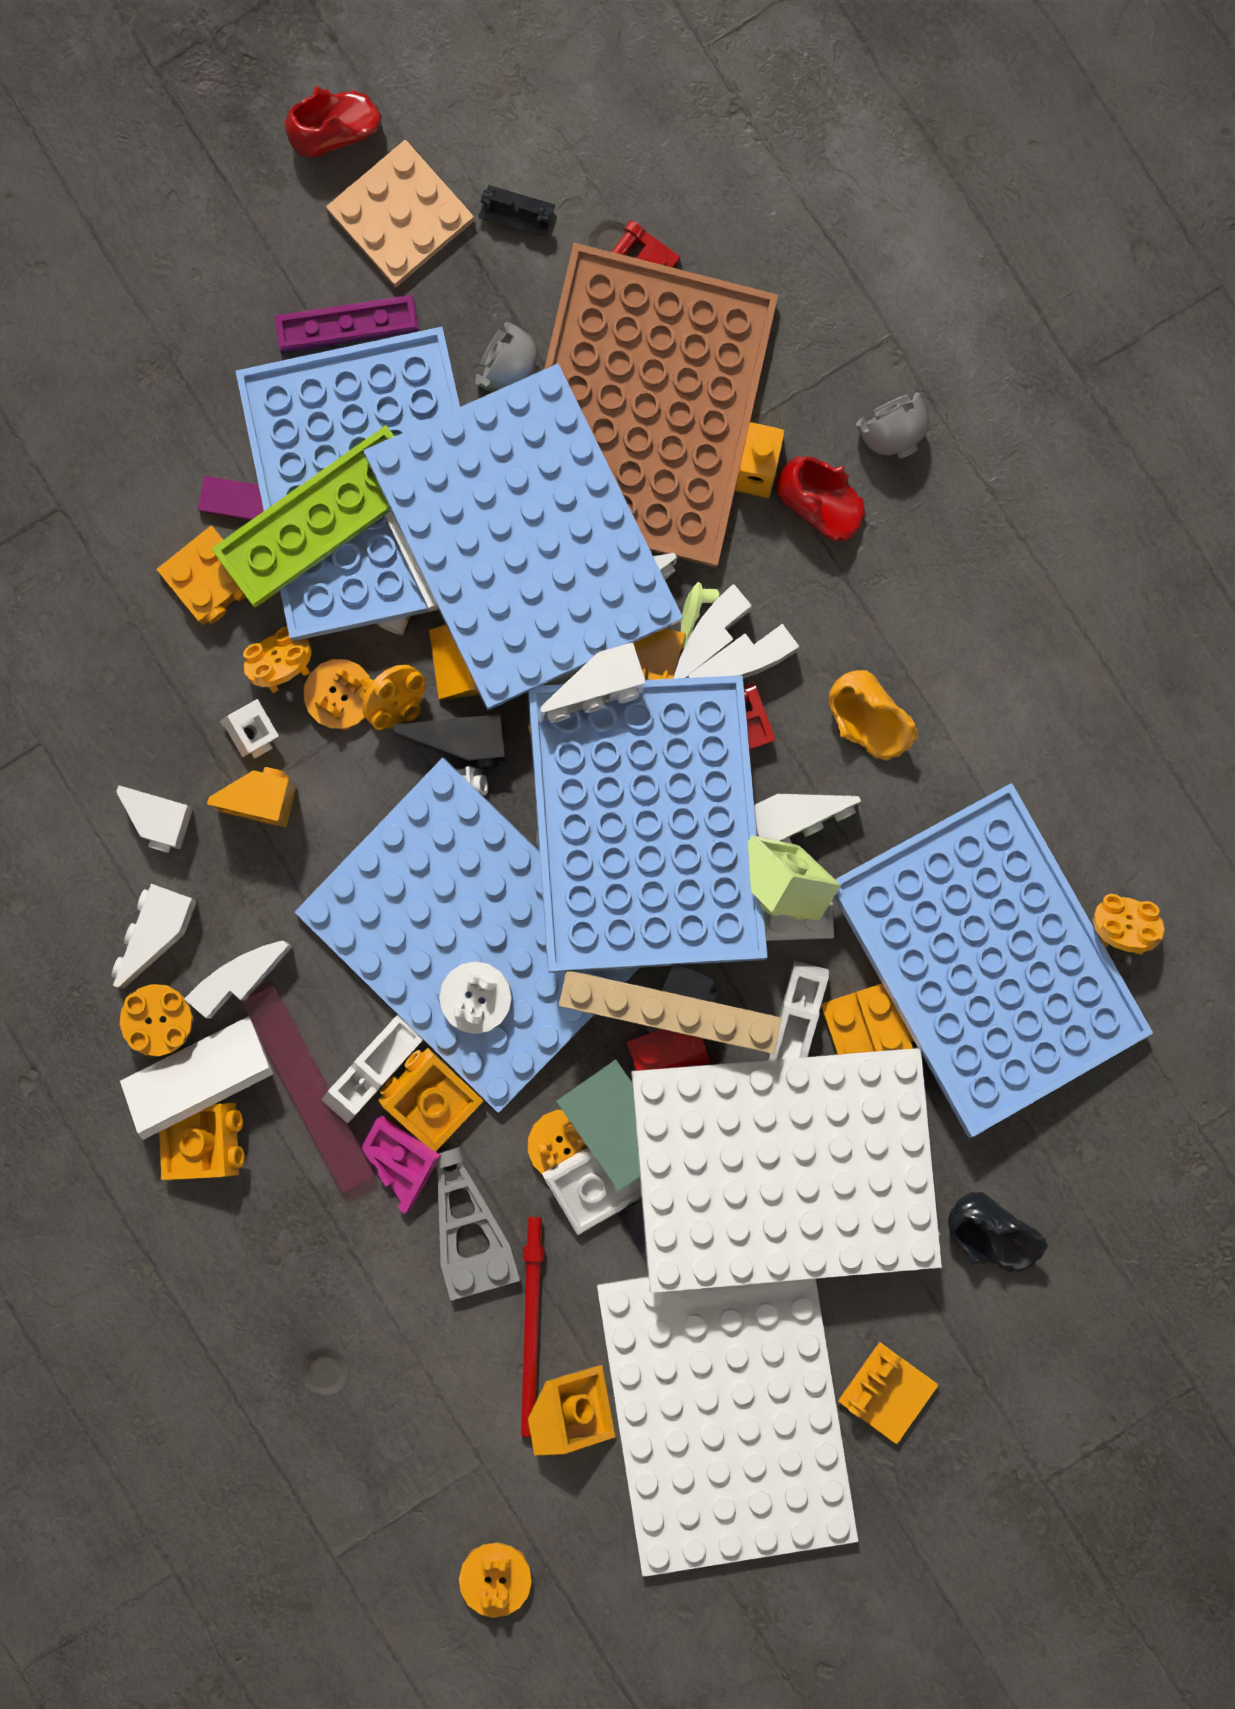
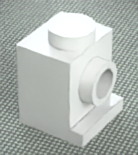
M258 699L220 721L222 727H225L242 757L249 753L252 754L254 759L273 749L270 742L279 737ZM244 728H250L253 730V739H248L247 735L244 732Z

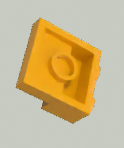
M212 525L156 569L202 626L207 622L213 624L222 618L227 612L225 608L234 600L240 602L246 598L211 550V548L223 540Z
M883 984L821 1003L820 1007L837 1055L913 1049L911 1042L914 1040Z
M427 1048L423 1053L420 1050L414 1052L405 1062L407 1070L398 1079L391 1077L383 1084L380 1089L382 1096L378 1101L385 1110L417 1139L436 1152L484 1100Z
M236 1103L213 1104L159 1132L162 1180L239 1175V1168L244 1165L245 1155L242 1147L238 1146L237 1132L242 1128L243 1118L241 1112L236 1110Z

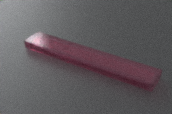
M275 985L242 1001L247 1014L342 1193L374 1176L375 1173L349 1124L321 1100L330 1088Z

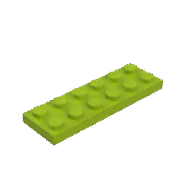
M387 425L211 548L214 555L254 608L391 512L363 451L394 437Z

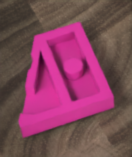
M381 1116L376 1119L362 1146V1150L370 1163L376 1166L378 1176L385 1187L390 1184L401 1204L397 1205L399 1210L406 1214L412 1210L440 1155L386 1117Z

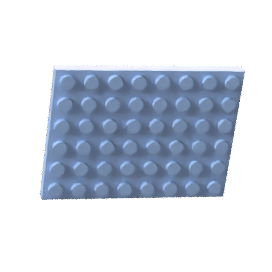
M443 327L236 370L264 511L385 425H387L394 436H397L460 407ZM385 516L280 590L291 641L430 612Z
M559 364L363 450L373 475L487 710L583 667L600 651L637 642L682 621L683 616Z
M743 675L645 680L646 684L643 692L639 693V697L633 701L619 703L617 699L604 703L605 707L595 712L584 713L583 709L572 712L568 719L556 723H550L549 719L539 722L538 714L540 707L564 684L541 685L528 691L548 973L566 972V970L578 972L767 959L763 909L760 906L761 902L751 893L748 841L751 836L757 837Z
M442 758L295 911L351 969L498 1113L594 1015L559 1006L566 972L548 973L539 850L445 758ZM475 961L491 964L501 971L510 982L512 995L510 1010L503 1022L488 1032L478 1034L460 1031L450 1024L442 1012L439 999L442 983L449 972L461 964ZM639 968L578 971V973L626 983ZM468 991L466 996L471 998L472 993ZM480 997L479 1002L484 1004L485 998Z
M1012 783L835 879L841 885L834 896L836 902L917 1047L921 1049L922 1056L968 1138L974 1137L1153 1034Z

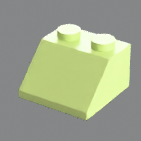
M751 836L748 841L751 893L761 902V908L768 914L776 917L782 914L791 916L799 921H802L804 918L820 921L841 885L799 845Z

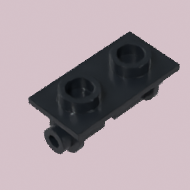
M488 185L487 190L483 191L481 197L482 207L478 219L545 238L555 204Z

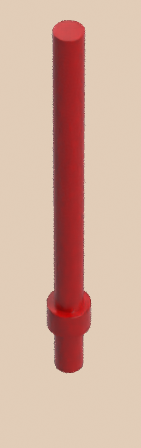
M535 1216L528 1217L527 1245L523 1246V1261H526L520 1434L523 1437H531L528 1418L536 1403L541 1261H544L545 1246H541L542 1217Z

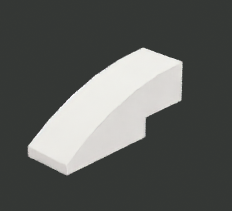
M734 584L712 604L700 619L681 654L673 679L687 678L689 674L733 642V638L727 630L748 614L752 607Z
M783 624L755 644L744 634L690 673L687 678L743 675V678L753 676L795 654L799 649V645Z
M279 941L240 955L204 979L185 1000L205 1018L211 1019L232 994L236 995L240 1000L246 1001L289 952L292 946L288 942Z
M794 960L779 1015L782 1018L775 1054L770 1053L768 1060L804 1058L808 1056L829 978L828 969Z
M397 1015L327 1091L321 1100L345 1122L349 1123L424 1039Z

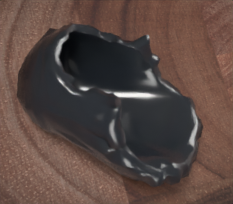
M971 1192L957 1201L954 1208L950 1211L948 1217L950 1236L966 1253L971 1265L991 1262L992 1264H998L1000 1268L1008 1272L1016 1271L1021 1273L1025 1269L1034 1266L1047 1250L1048 1244L1046 1239L1036 1229L1017 1220L1011 1213L983 1192Z

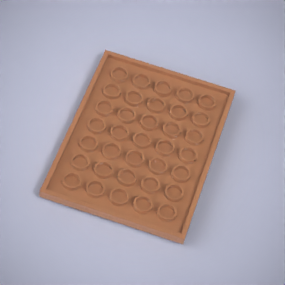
M573 243L544 369L559 364L650 551L662 555L675 553L678 559L716 568L720 558L778 295Z

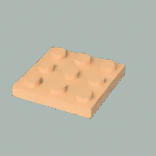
M406 140L400 143L326 206L329 214L395 288L475 221L470 211Z

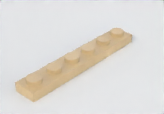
M566 970L559 1006L772 1054H775L782 1018L569 970Z

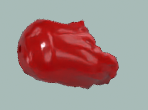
M316 85L314 93L310 97H306L288 111L287 118L284 120L285 133L290 145L297 154L305 158L321 157L338 148L358 143L368 138L381 125L382 115L367 94L359 93L356 90L333 94L327 88L322 90Z
M796 456L786 464L777 476L775 490L780 501L800 515L818 533L829 538L831 541L840 540L844 542L847 539H852L854 534L858 532L861 521L864 520L866 515L864 500L862 497H858V493L849 486V475L845 473L844 466L835 468L826 462L819 461L815 457Z

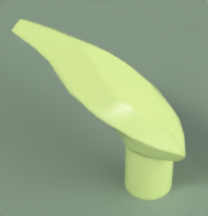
M700 582L691 589L684 604L683 619L681 621V632L685 633L683 649L700 615L702 603H714L719 598L717 589H703Z

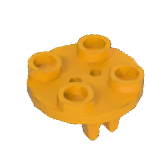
M288 627L280 628L275 635L264 639L260 643L251 644L244 650L243 656L246 659L244 663L245 675L253 685L269 687L271 692L275 693L279 691L277 685L291 680L300 672H302L303 676L310 674L306 665L312 654L311 645L308 639L291 641Z
M332 659L319 664L309 674L304 685V702L308 713L319 724L330 729L348 730L358 725L365 718L362 709L363 699L359 695L361 690H365V687L361 684V679L370 678V676L360 665L347 659ZM332 687L336 688L335 693L330 692ZM344 695L348 696L347 701H342Z
M396 665L385 670L374 681L369 677L361 679V684L365 687V690H361L359 695L363 699V715L375 729L383 730L385 728H392L393 725L403 723L404 721L411 722L415 720L421 711L419 704L425 692V677L414 667Z
M1116 894L1106 895L1103 902L1097 906L1093 917L1095 931L1101 937L1104 947L1107 948L1110 944L1120 950L1135 952V954L1139 955L1158 946L1165 931L1163 921L1159 916L1160 910L1156 904L1150 901L1140 902L1131 898L1120 897Z
M151 984L137 989L126 997L121 1009L120 1027L124 1039L132 1049L144 1055L162 1056L174 1052L185 1043L191 1032L193 1016L189 1003L180 992L167 985ZM162 1016L166 1017L165 1023H162L160 1020ZM149 1017L152 1019L151 1024L146 1023V1019Z
M555 1110L543 1115L533 1125L528 1137V1154L533 1166L541 1174L587 1148L562 1110ZM562 1136L563 1141L558 1143L556 1137ZM569 1148L571 1153L566 1155L564 1149Z
M499 1542L483 1544L473 1549L463 1562L459 1576L460 1591L467 1605L477 1613L492 1618L507 1616L519 1609L527 1599L532 1583L530 1566L524 1554L511 1545ZM485 1577H490L491 1582H486ZM501 1577H504L506 1579V1582L501 1583L499 1579Z

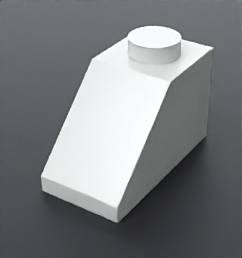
M118 785L117 794L140 837L150 841L148 847L169 853L171 847L181 849L193 809L185 804Z

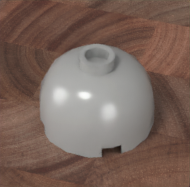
M510 322L504 323L506 332L498 330L488 345L480 362L482 366H486L483 376L476 374L475 384L490 392H495L540 372V366L536 365L538 358L536 343L528 333Z
M917 392L914 394L913 400H910L908 394L891 400L872 410L875 418L866 422L863 416L856 423L863 440L875 453L884 456L897 454L899 458H904L918 450L916 444L926 435L929 428V416L924 402Z

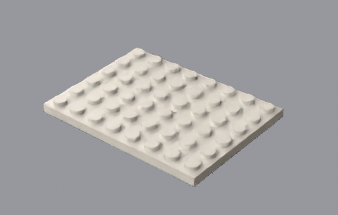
M920 1048L631 1072L650 1293L942 1267Z
M648 1276L597 1284L643 1577L858 1542L816 1278L655 1293L649 1292Z

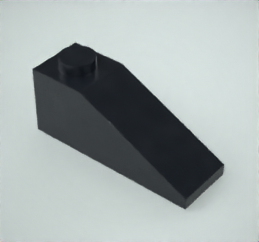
M500 714L393 725L394 733L397 737L463 762L477 764V769L499 767L498 761H506Z

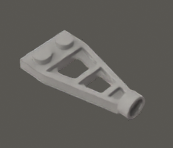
M460 1147L439 1152L440 1157L435 1168L438 1174L440 1261L450 1301L520 1281L511 1244L464 1165ZM457 1164L456 1169L452 1172L444 1169V1167ZM463 1188L468 1191L475 1207V1212L456 1219L451 1214L449 1195L453 1190ZM475 1223L483 1229L490 1243L489 1249L480 1254L462 1257L457 1252V1231L463 1225Z

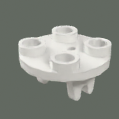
M478 961L461 964L449 972L442 983L439 996L442 1012L449 1023L460 1031L472 1034L488 1032L501 1024L509 1013L512 1000L510 982L501 971L491 964ZM468 991L472 993L471 998L466 996ZM480 997L485 998L484 1004L479 1002Z

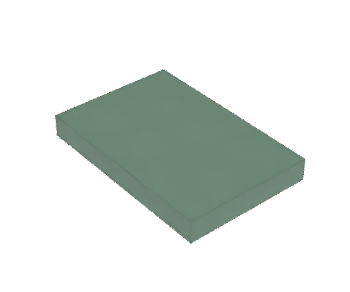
M614 1060L556 1102L619 1192L639 1178L640 1171L633 1086L617 1060Z

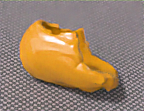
M867 670L850 671L836 680L829 691V707L838 724L841 738L844 737L853 743L859 742L861 746L866 747V751L874 758H881L882 760L900 757L917 740L918 729L915 728L912 717L895 704L872 673Z

